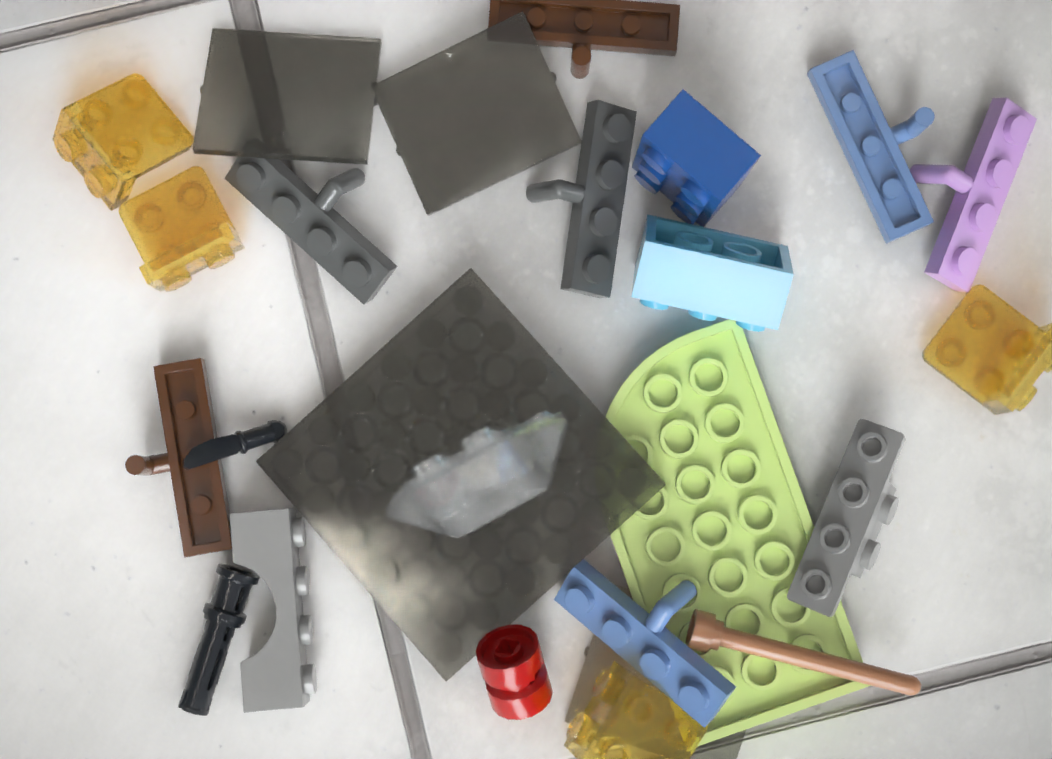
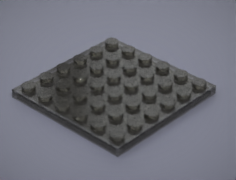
M472 268L466 271L256 461L446 682L476 656L478 642L485 634L497 627L510 625L666 485Z

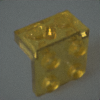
M136 73L62 108L52 138L59 155L65 161L71 162L83 176L90 193L96 198H101L111 211L127 203L137 178L191 149L194 142L192 134L142 75Z
M199 166L191 167L127 200L120 205L118 210L144 262V265L140 266L139 269L147 285L160 292L163 290L170 292L185 286L192 280V275L207 267L215 269L229 263L236 257L234 253L245 248L207 173Z
M980 284L975 285L965 294L922 352V358L928 365L994 415L1013 412L1015 409L1021 411L1035 396L1037 388L1033 384L1042 372L1049 373L1052 371V323L1038 327L987 287Z
M614 661L609 670L603 671L596 679L592 689L593 697L584 712L578 713L572 719L567 729V740L564 746L576 759H690L706 733L708 725L705 728L674 703L672 698L644 682L629 669Z

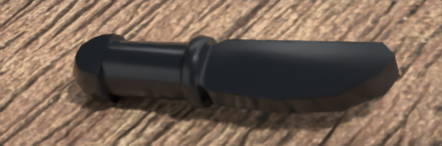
M272 420L268 421L265 425L243 432L236 431L235 434L210 439L189 451L183 459L182 468L190 470L236 455L239 451L241 454H246L250 449L271 442L277 443L286 436L287 427L281 421Z

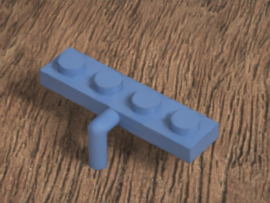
M854 50L811 68L807 73L808 78L885 243L888 244L934 222L898 145L919 136L934 121V112L928 107H922L907 121L890 128Z
M584 559L573 566L554 600L701 726L705 728L714 719L736 688L734 684L665 627L670 618L696 596L697 590L692 582L684 580L655 604L649 614Z

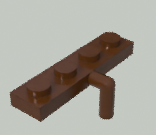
M490 0L487 39L488 42L572 48L571 74L577 79H583L589 73L591 50L675 56L678 43L680 5L628 0Z
M197 358L153 366L167 453L151 456L132 455L126 460L125 468L132 475L149 476L166 472L171 473L184 558L232 549L230 509L222 461L217 460L190 470L182 468L183 459L193 447L210 439L218 438L205 359Z

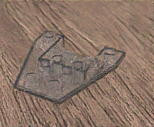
M547 409L522 424L508 427L498 432L496 429L491 430L489 426L462 440L461 444L465 450L459 454L450 457L449 455L443 456L440 453L423 461L413 468L417 477L403 484L400 490L392 495L393 499L384 509L387 516L392 520L458 539L471 534L547 492L552 484L569 425L563 412L552 414L550 409Z

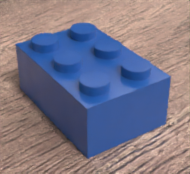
M682 89L643 133L632 168L637 171L634 175L636 180L652 194H657L660 191L673 202L671 209L681 220L692 225L696 222L700 226L705 227L740 187L761 155Z

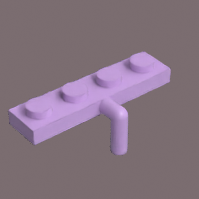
M992 98L964 172L953 165L915 164L910 168L916 183L947 184L956 190L924 273L954 291L969 293L1037 120L1008 98Z

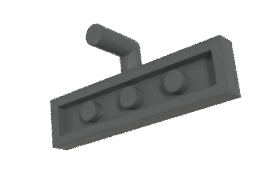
M601 100L587 102L576 183L557 179L531 184L526 189V197L532 203L555 199L573 203L560 289L596 298H610L637 112Z
M258 140L246 144L224 179L362 304L365 305L373 300L398 266L333 209L341 195L364 184L365 175L363 171L353 168L329 179L320 193L317 194Z

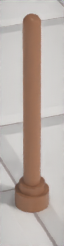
M695 609L690 619L686 645L692 650L707 653L708 649L717 651L719 646L910 696L918 694L921 690V682L915 676L724 627V621L716 620V615L713 613Z

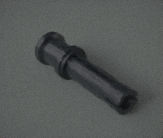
M218 564L216 573L219 575L211 603H205L203 608L204 618L207 619L204 632L178 707L182 708L181 710L200 716H207L209 713L212 697L236 628H241L242 624H245L247 615L243 611L252 585H257L260 576L251 571L227 564Z

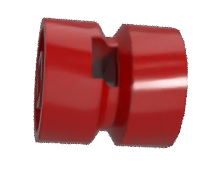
M508 624L497 627L485 634L478 642L476 657L482 677L485 680L492 709L498 716L508 720L526 719L543 711L550 703L553 691L537 634L531 628L521 624Z

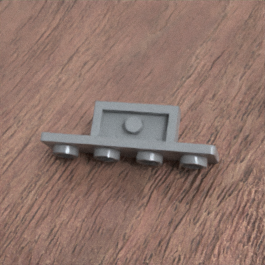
M865 419L858 420L787 593V598L790 601L832 617L837 610L850 575L861 578L864 568L871 570L880 550V543L876 542V538L882 524H890L898 506L899 499L894 496L896 489L889 482V479L906 439L903 433Z

